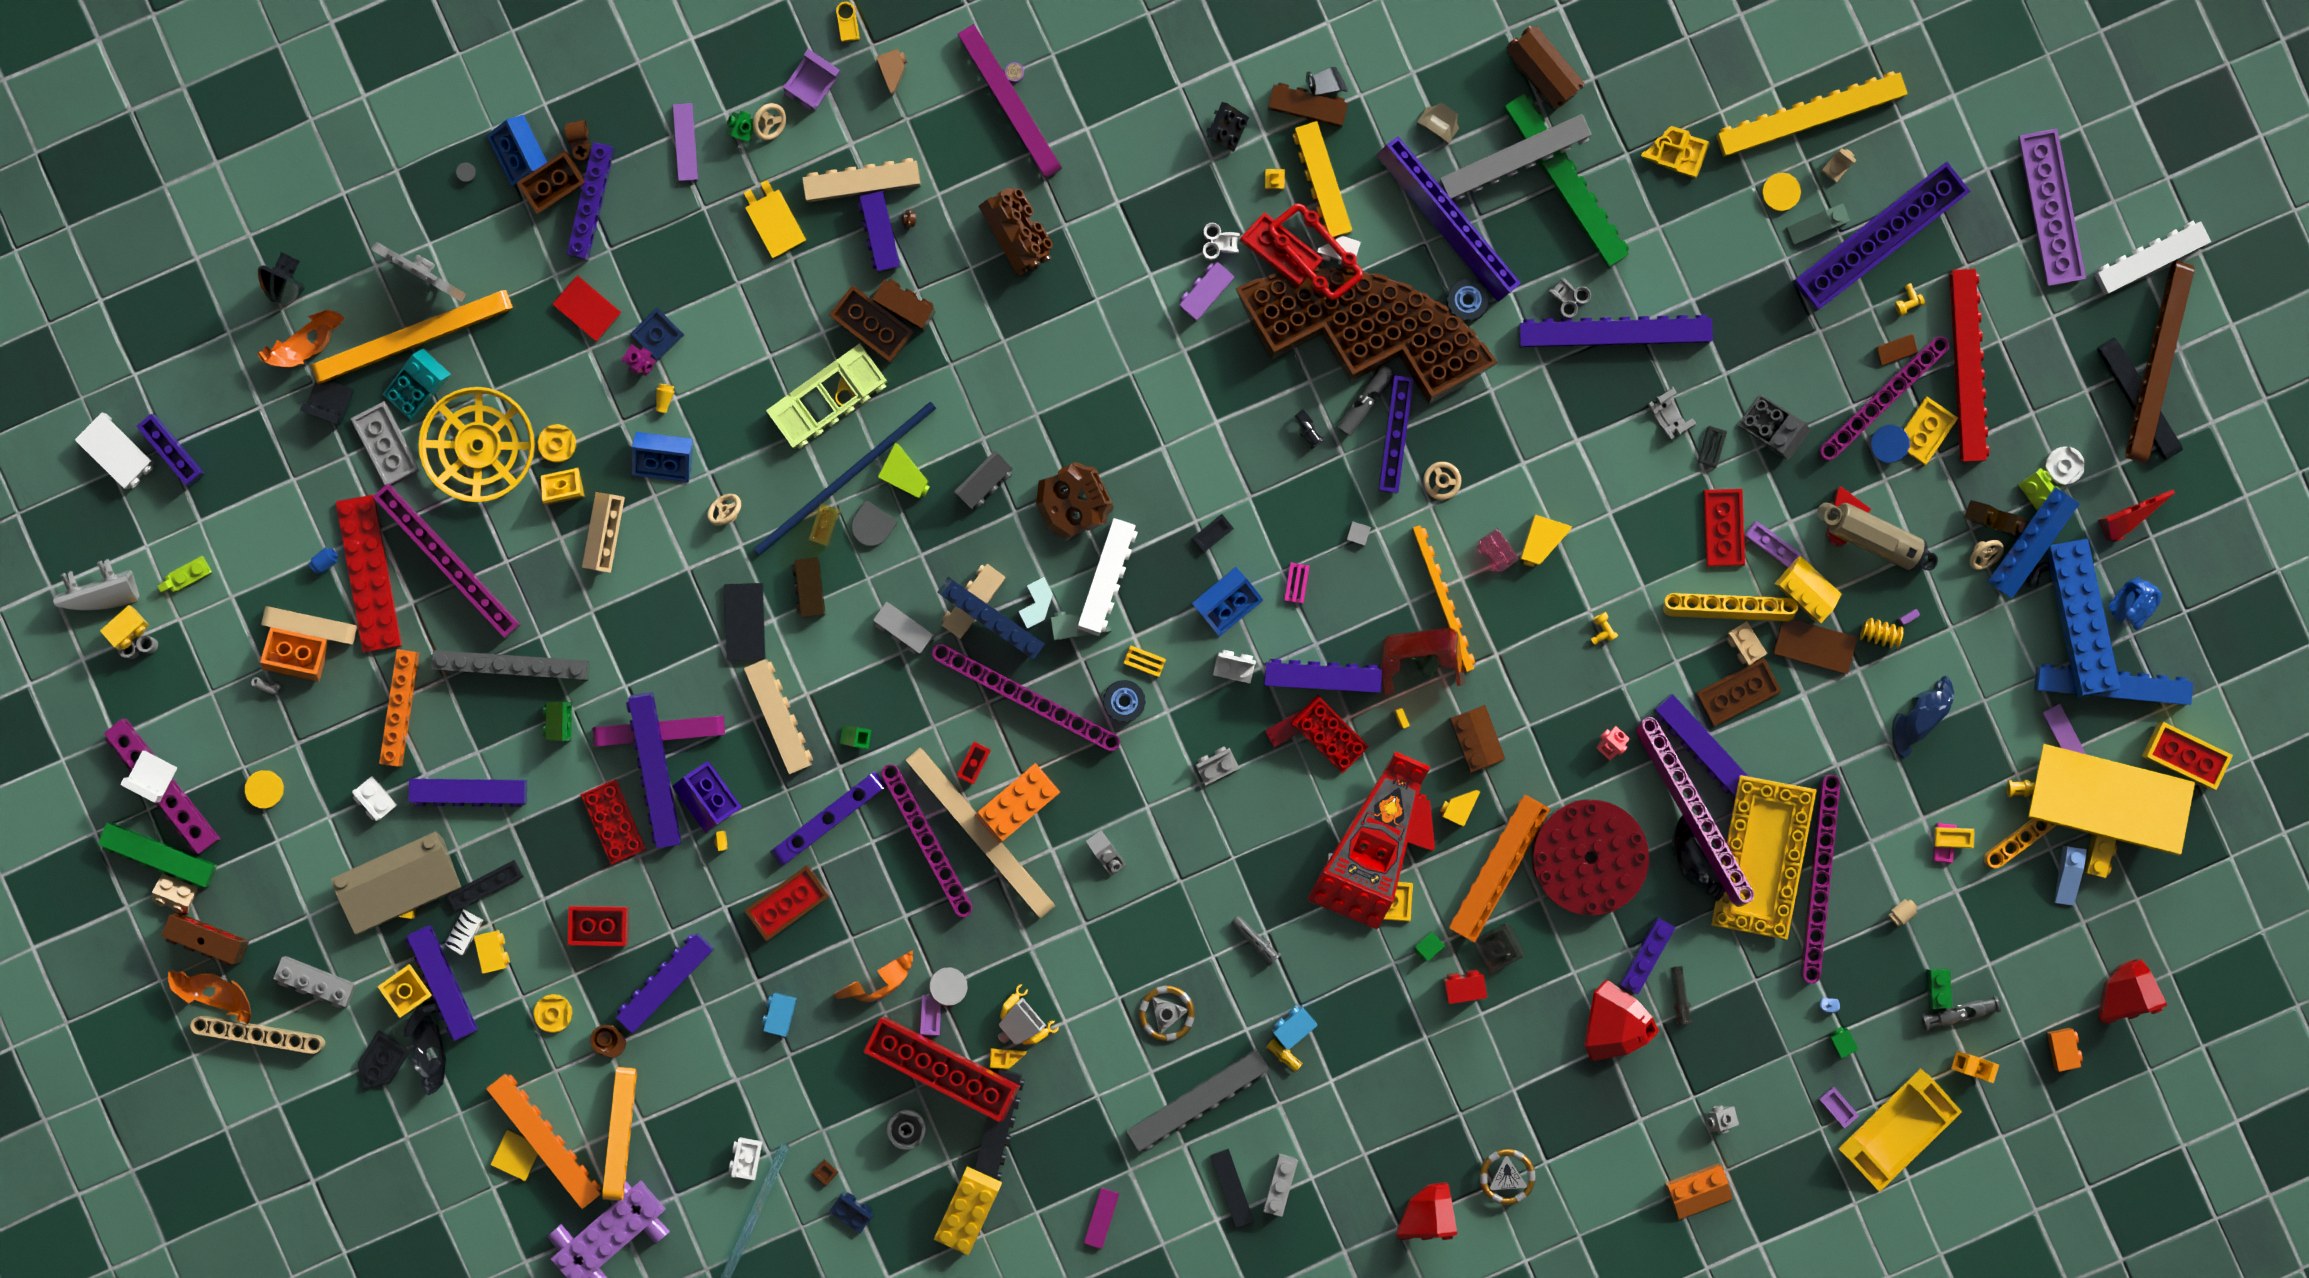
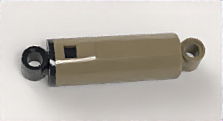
M1823 503L1817 510V516L1820 520L1829 524V531L1832 535L1908 571H1914L1918 567L1930 571L1937 566L1938 557L1933 552L1927 550L1926 540L1849 503H1842L1838 507L1831 503ZM1832 510V515L1827 518L1828 512ZM1928 556L1927 561L1923 563L1924 558Z

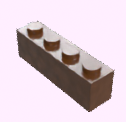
M1284 83L1273 85L1268 110L1342 128L1348 106L1344 98L1334 97L1331 99L1327 98L1326 94L1313 96V94L1307 93V89L1299 87L1296 90L1290 89L1289 85Z

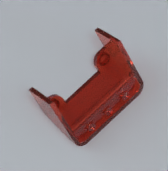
M1441 628L1387 636L1383 640L1381 659L1385 695L1394 692L1392 675L1398 673L1401 668L1400 658L1437 654L1438 662L1442 667L1455 668L1457 686L1464 685L1465 676L1457 630L1454 628Z

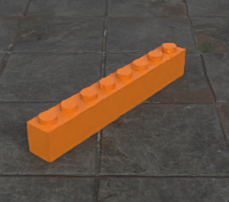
M1524 795L1519 801L1515 813L1509 818L1507 827L1500 834L1495 848L1491 850L1486 864L1481 868L1478 878L1471 885L1469 894L1462 901L1457 915L1453 917L1449 927L1451 930L1475 943L1548 815L1550 808L1527 795Z
M504 1074L486 1089L583 1209L601 1195L599 1190L602 1188L596 1180H590L587 1176L590 1173L584 1165H578L575 1161L578 1158L573 1151L566 1150L563 1146L566 1143L559 1134L555 1136L551 1131L554 1128L547 1119L543 1121L539 1116L542 1113L535 1104L531 1106L528 1102L530 1098L523 1089L520 1091L516 1087L518 1082L511 1074L509 1076Z

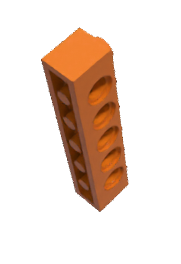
M400 649L396 651L379 764L403 766L420 652Z

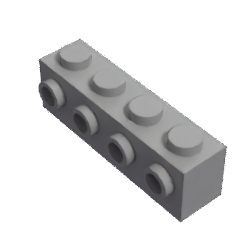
M287 956L281 958L273 978L278 980L277 984L281 986H293L296 988L295 991L299 993H311L314 995L313 998L319 1001L326 999L332 1002V1006L341 1009L343 1006H349L357 986L353 982Z

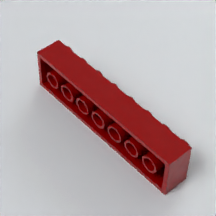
M880 1017L864 1050V1053L998 1122L1004 1121L1020 1088V1085L887 1017Z

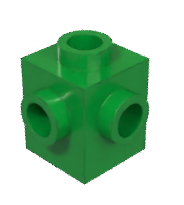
M741 110L739 114L733 112L727 120L728 127L725 134L749 142L751 135L754 133L753 119L750 118L751 114Z

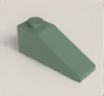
M1842 203L1786 228L1793 245L1847 224L1850 222V219Z
M1066 611L1054 613L1055 617H1051L1054 640L1091 635V633L1077 629L1080 617L1071 614L1066 615ZM1106 626L1105 632H1110L1111 627Z

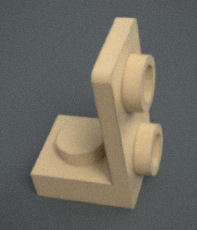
M1841 148L1821 171L1836 183L1846 170L1856 162L1855 155L1850 150Z

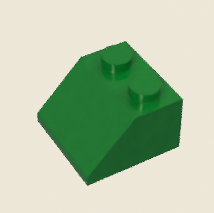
M546 702V706H543V717H546V725H543L542 730L543 736H546V740L571 741L572 702Z

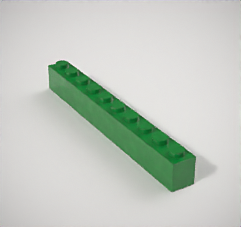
M1525 93L1503 108L1524 140L1547 130L1544 124L1545 118L1540 112H1536L1533 107L1535 106L1534 101L1530 96L1526 97ZM1559 150L1553 153L1554 157L1546 161H1543V159L1537 160L1607 268L1629 255L1628 245L1624 240L1621 241L1619 239L1617 228L1614 224H1609L1607 213L1603 208L1600 209L1598 207L1596 196L1593 192L1589 193L1586 188L1587 183L1585 179L1577 175L1575 172L1577 168L1572 160L1568 161L1565 156L1566 152L1561 153Z

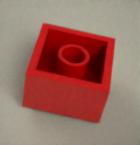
M1477 970L1466 971V975L1461 976L1458 973L1447 974V978H1443L1446 1001L1449 1004L1487 998L1484 975Z

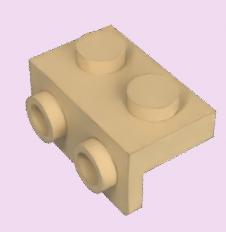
M162 874L152 891V900L159 906L172 908L176 913L188 914L189 907L198 892V888Z

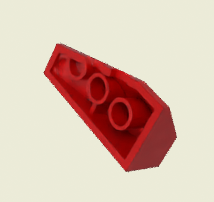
M2169 490L2099 519L2098 521L2106 540H2113L2115 543L2125 539L2124 535L2130 533L2175 494L2174 490Z

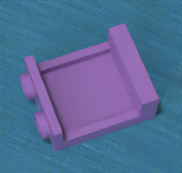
M807 49L804 59L788 82L783 85V89L785 90L784 94L794 100L796 97L801 101V106L807 110L812 108L816 111L840 76L841 71L810 49Z

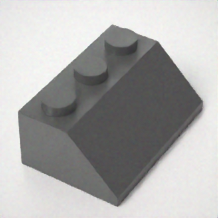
M994 451L954 492L971 509L974 507L978 509L985 502L983 498L988 493L992 495L999 488L997 484L1001 480L1005 482L1012 475L1010 472L1012 467Z

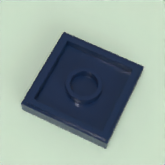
M657 307L630 333L642 347L652 353L651 356L657 362L684 336Z

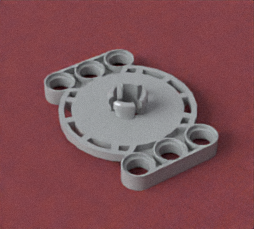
M376 241L371 248L372 251L457 300L463 302L467 294L430 273L432 268L434 269L435 264L420 255H416L414 262H411Z

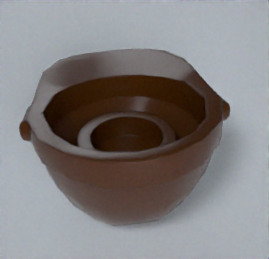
M601 1025L596 1027L591 1033L590 1044L596 1054L612 1058L622 1054L626 1047V1039L613 1025Z

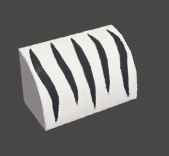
M463 909L445 944L461 955L466 954L483 920Z

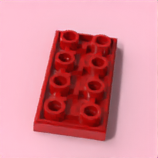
M1318 695L1291 722L1342 774L1369 747Z
M617 779L580 794L610 865L646 850Z

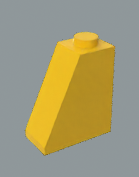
M1534 515L1520 557L1521 560H1524L1523 564L1534 567L1535 564L1539 565L1569 533L1572 526Z

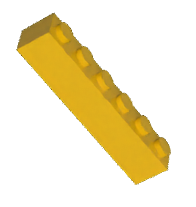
M1312 122L1295 128V133L1292 134L1295 145L1299 144L1300 146L1299 158L1301 163L1305 162L1307 170H1304L1307 181L1312 183L1313 188L1310 191L1313 200L1317 199L1319 206L1316 207L1319 218L1323 217L1324 225L1322 226L1333 238L1352 233V227L1318 122Z

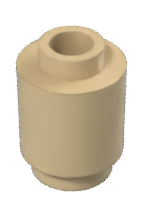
M1904 899L1891 910L1889 917L1899 927L1918 914L1916 911L1918 907L1911 899L1909 901Z

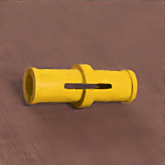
M1274 1038L1266 1046L1268 1050L1279 1058L1280 1062H1284L1294 1072L1303 1064L1290 1053V1050L1285 1049Z

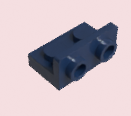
M842 1192L829 1212L858 1233H861L874 1215L871 1212L872 1208L864 1203L861 1205L856 1202L857 1198L851 1193L847 1192L845 1194Z

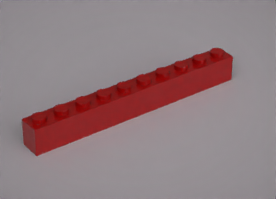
M1976 269L1949 271L1960 462L1986 461L1987 457H1989V446L1986 445L1988 427L1985 426L1984 418H1987V408L1984 407L1983 399H1986V390L1982 386V380L1985 379V371L1981 369L1984 353L1983 350H1980L1983 334L1981 330L1979 331V323L1982 320L1981 312L1978 311V304H1980V293L1977 292L1979 274L1976 273Z

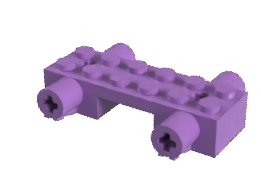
M625 1180L623 1201H616L575 1238L569 1234L562 1224L547 1236L559 1250L551 1260L567 1278H608L600 1267L642 1230L655 1244L670 1232L658 1218L666 1208L641 1180L633 1187ZM634 1205L641 1206V1213L639 1211H634ZM576 1256H577V1257L582 1256V1257H583V1260H582L583 1263H581V1262L578 1263V1262L576 1261V1259H577Z

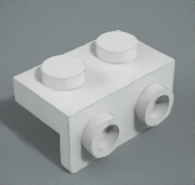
M740 1137L738 1142H734L732 1153H735L734 1161L731 1160L729 1172H732L731 1177L756 1179L762 1141Z

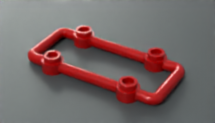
M1294 204L1269 225L1268 232L1275 240V248L1279 251H1285L1312 281L1313 290L1317 293H1323L1329 300L1338 299L1363 278V271L1357 264L1355 254L1346 252L1321 225L1318 213L1309 211L1303 204ZM1297 211L1304 216V224L1310 228L1314 227L1342 258V266L1346 269H1352L1356 274L1333 293L1327 287L1326 278L1317 276L1290 246L1289 237L1276 231L1277 227Z

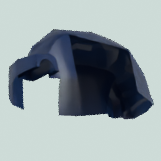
M1947 675L1934 684V689L1923 691L1914 696L1920 698L1917 700L1914 709L1907 716L1900 713L1896 714L1892 726V739L1896 753L1903 759L1912 752L1909 745L1923 740L1949 713L1954 700V689Z

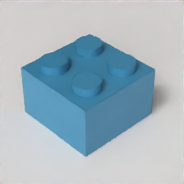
M1295 1005L1287 1012L1288 1017L1284 1020L1280 1018L1273 1024V1033L1287 1050L1291 1049L1318 1026L1302 1005L1299 1007Z

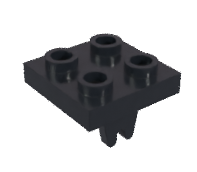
M1222 102L1219 110L1214 111L1216 116L1211 128L1206 130L1208 132L1207 137L1225 149L1234 152L1249 117L1230 104Z

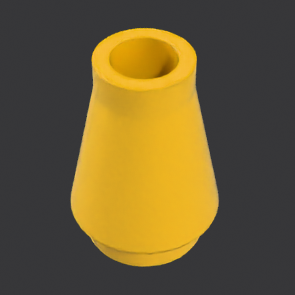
M659 384L658 388H656V411L667 413L675 393L673 391L674 386Z

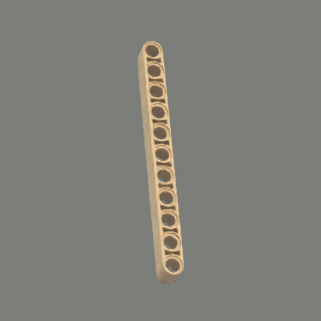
M919 747L905 760L1033 911L1040 918H1043L1055 907V904L1002 842L999 844L975 816L976 811L924 750Z

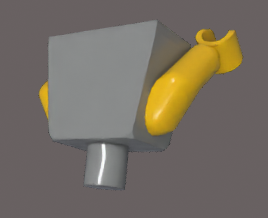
M1019 985L1016 988V993L1012 994L1003 1004L1000 1014L1002 1021L999 1023V1027L1003 1031L998 1034V1038L1002 1043H1006L1011 1039L1015 1045L1019 1043L1024 1045L1037 1044L1046 1038L1048 1033L1057 1032L1059 1027L1051 1030L1050 1025L1055 1021H1049L1045 1025L1023 998L1019 999V997L1025 996L1028 991L1027 989L1024 994H1020L1018 989L1022 985Z

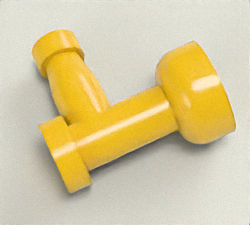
M1911 283L1904 286L1910 301L1905 303L1903 301L1895 302V308L1899 316L1905 315L1910 308L1925 305L1923 296L1921 294L1916 295Z
M1606 612L1593 619L1594 623L1601 625L1604 630L1596 637L1591 638L1594 645L1604 639H1607L1609 642L1618 636L1608 624Z

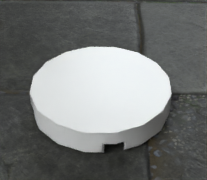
M2072 447L2056 448L2046 459V472L2050 475L2051 480L2057 484H2072L2079 480L2084 473V458L2079 451Z

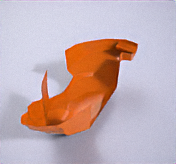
M330 309L307 316L312 321L283 343L277 340L272 349L265 346L257 354L262 361L274 366L297 367L303 365V360L322 352L330 342L333 330L339 328V324L343 322L344 317ZM316 330L317 338L314 343H311L307 339L308 333Z
M913 950L877 970L888 984L882 989L867 995L859 981L833 995L837 999L851 997L866 1003L876 1001L896 990L906 979L907 971L911 968L913 961Z
M168 971V982L171 990L186 1002L191 1003L193 1000L230 1011L226 1015H237L238 1022H244L248 1025L251 1018L250 1004L245 992L235 981H231V984L213 973H201L188 977L182 971L178 973ZM207 987H215V993L211 997L204 995L202 991Z

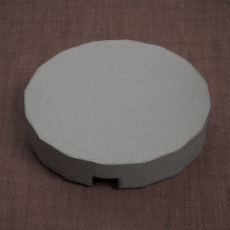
M951 967L936 971L929 982V993L938 1004L944 1006H953L961 1002L968 989L967 980L959 970Z

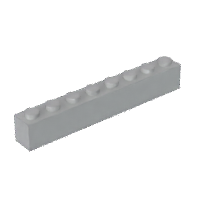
M1580 114L1441 177V180L1450 199L1455 198L1457 201L1466 197L1465 193L1471 190L1475 193L1484 189L1483 185L1490 182L1493 185L1500 182V177L1506 174L1508 177L1519 173L1518 169L1524 166L1528 169L1537 165L1535 161L1543 159V161L1554 157L1553 153L1559 150L1561 153L1572 149L1571 145L1577 142L1579 145L1590 141L1588 137L1592 136L1584 115Z

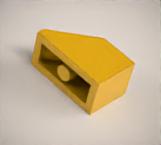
M1473 790L1449 799V802L1445 801L1441 808V812H1443L1442 817L1464 826L1480 791Z

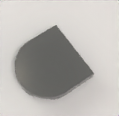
M866 500L853 519L852 531L860 543L867 546H875L887 539L898 522Z

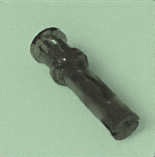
M1683 966L1671 967L1676 1000L1674 1009H1676L1678 1020L1676 1025L1693 1023L1689 1009L1691 1004L1687 1001Z

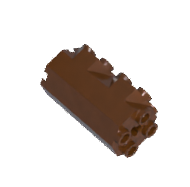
M1530 25L1523 31L1520 39L1515 37L1508 43L1506 53L1512 59V64L1521 75H1525L1536 88V93L1545 104L1550 105L1556 111L1574 97L1579 89H1583L1585 83L1537 26L1533 27Z
M1010 187L997 193V196L988 198L978 206L1018 277L1027 273L1028 269L1031 272L1039 268L1040 262L1043 264L1051 259L1049 252L1053 245L1041 223L1030 221L1031 215H1033V208L1021 189Z

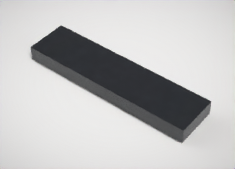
M513 860L462 886L461 889L447 894L446 897L454 912L524 876L516 860Z
M1229 1148L1211 1154L1236 1228L1254 1222Z

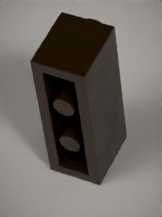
M819 557L795 560V564H792L793 576H797V583H794L795 595L799 594V602H796L797 613L801 614V617L826 615Z

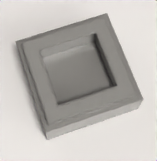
M1352 522L1347 540L1365 546L1371 527Z

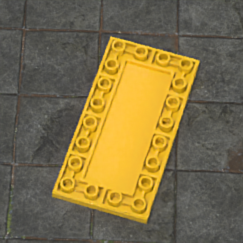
M2043 744L2028 817L2180 856L2195 782Z
M1739 776L1727 846L1754 892V898L1748 904L1737 907L1731 902L1725 891L1724 896L1719 901H1715L1712 926L1788 940L1816 789ZM1730 876L1731 881L1735 883V879ZM1740 893V897L1745 900L1744 895Z

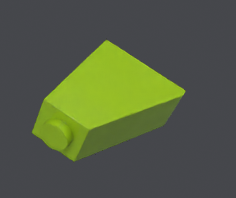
M895 443L878 478L919 499L921 496L925 497L930 488L927 485L928 480L900 445Z

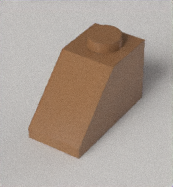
M898 49L876 57L891 95L896 93L906 70L904 66L907 63L903 52L899 53Z

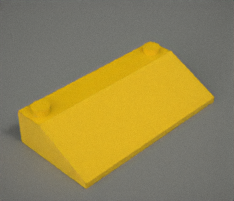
M1919 1069L1838 1149L1881 1192L1962 1111L1927 1073Z

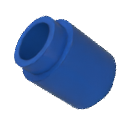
M325 547L313 556L308 564L319 575L338 562V555L332 548L328 549Z

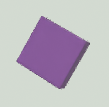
M1913 609L1897 620L1900 625H1905L1919 617L1920 613L1917 609Z

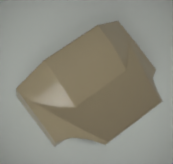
M1440 102L1433 107H1427L1417 121V124L1449 144L1459 129L1457 124L1458 113Z

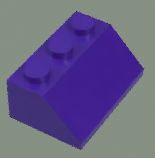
M709 761L681 778L672 786L705 833L742 808Z

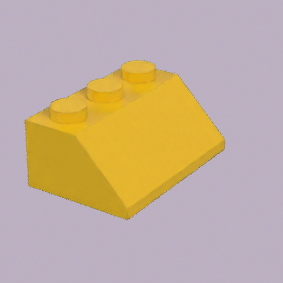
M1800 555L1774 583L1785 595L1795 600L1798 607L1817 623H1822L1828 617L1841 596V593Z

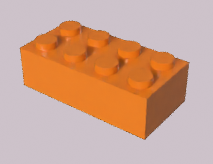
M1035 763L980 809L975 816L1000 844L1057 796L1060 791Z

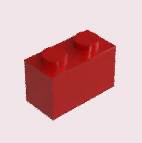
M974 741L956 776L974 785L992 750Z

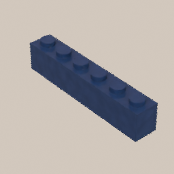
M950 577L945 580L937 593L1033 660L1045 645L1042 641Z

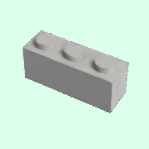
M888 602L884 604L873 620L876 622L875 627L882 632L887 630L892 633L891 638L899 644L901 641L908 645L906 649L913 654L917 652L921 654L934 637L931 632Z
M1278 1154L1263 1207L1264 1212L1283 1216L1298 1163L1297 1158Z

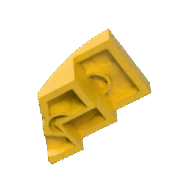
M1670 126L1661 137L1654 141V144L1647 151L1641 154V157L1672 171L1697 178L1710 143L1709 141L1691 136L1687 130Z

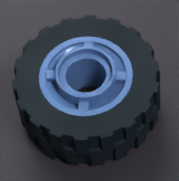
M1474 279L1457 281L1456 284L1452 285L1447 295L1449 311L1463 321H1477L1486 313L1489 305V293L1485 289L1486 287ZM1465 296H1470L1473 299V303L1466 305L1462 299Z
M1119 680L1112 683L1103 695V705L1106 713L1112 719L1119 722L1135 720L1141 715L1146 703L1145 694L1141 687L1129 680ZM1125 695L1129 698V704L1122 707L1119 704V699Z

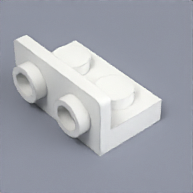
M373 776L352 791L355 795L353 799L360 806L363 804L367 809L365 811L372 820H381L397 806Z

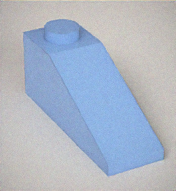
M2062 846L2054 903L2074 906L2084 870L2087 849Z

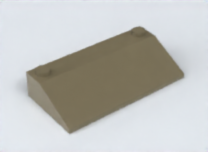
M433 832L331 878L337 898L355 935L461 889L444 839L437 832Z

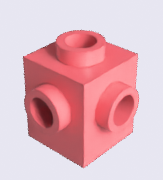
M1615 726L1611 731L1607 729L1600 736L1602 740L1596 748L1611 760L1617 754L1621 755L1627 749L1626 743L1630 738Z

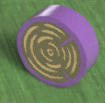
M1013 62L1007 65L1005 75L1009 81L1019 82L1024 77V69L1021 64Z

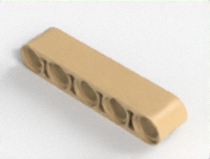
M265 606L261 625L348 644L354 643L357 625Z

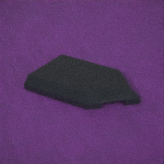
M378 1030L358 1061L363 1089L390 1084L411 1050Z

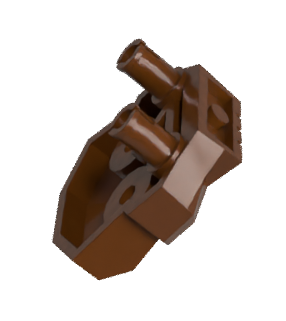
M1078 462L1072 463L1060 469L1058 475L1038 481L1036 505L1049 530L1066 541L1072 540L1084 530L1089 531L1106 523L1108 513L1113 510V503L1097 469L1093 466L1088 467ZM1063 486L1067 487V492L1063 491ZM1076 512L1079 513V515H1080L1079 518H1076V516H1075V513H1076Z

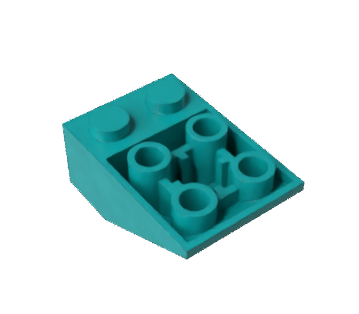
M421 349L412 354L383 395L412 420L440 390L451 374L429 353Z

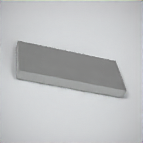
M385 401L351 418L384 486L386 484L391 485L420 470Z

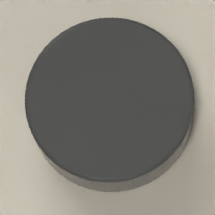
M462 163L457 167L456 175L463 182H471L476 177V169L470 163Z

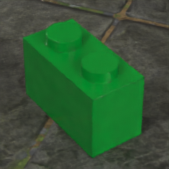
M1927 969L1929 1008H1952L1950 969Z

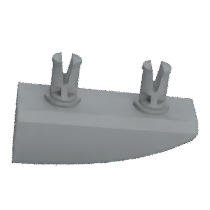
M106 559L104 564L102 561L97 563L103 576L101 580L78 586L72 571L68 572V577L66 573L61 574L60 576L67 591L57 594L53 602L55 606L66 609L100 610L138 602L140 596L132 571L128 570L114 574L109 559Z

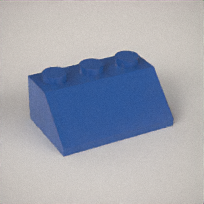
M524 115L506 119L486 135L511 186L517 185L518 181L547 163Z
M636 432L632 444V476L689 482L693 456V439Z
M1235 567L1192 604L1220 637L1261 603L1263 599L1242 572Z

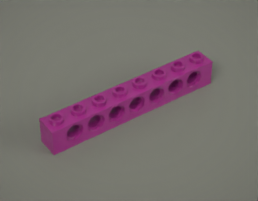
M127 719L119 720L104 732L106 742L111 747H115L118 751L117 756L122 762L126 761L130 766V773L136 764L133 759V755L136 752L141 755L142 751H147L154 755ZM124 737H127L129 740V745L126 748L121 743ZM172 778L161 801L156 802L155 805L159 808L162 807L166 812L164 816L170 823L173 822L177 826V833L182 838L185 837L188 840L189 848L194 853L202 854L217 843L220 838ZM171 797L175 798L176 800V806L174 808L170 807L169 805V799ZM183 812L188 815L186 823H183L180 819ZM195 827L200 830L198 838H195L192 834Z

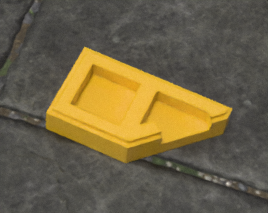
M991 1048L990 1068L1010 1069L1026 1055V1051Z

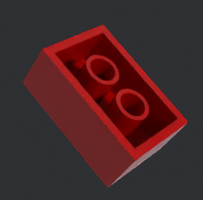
M568 906V945H628L629 906Z

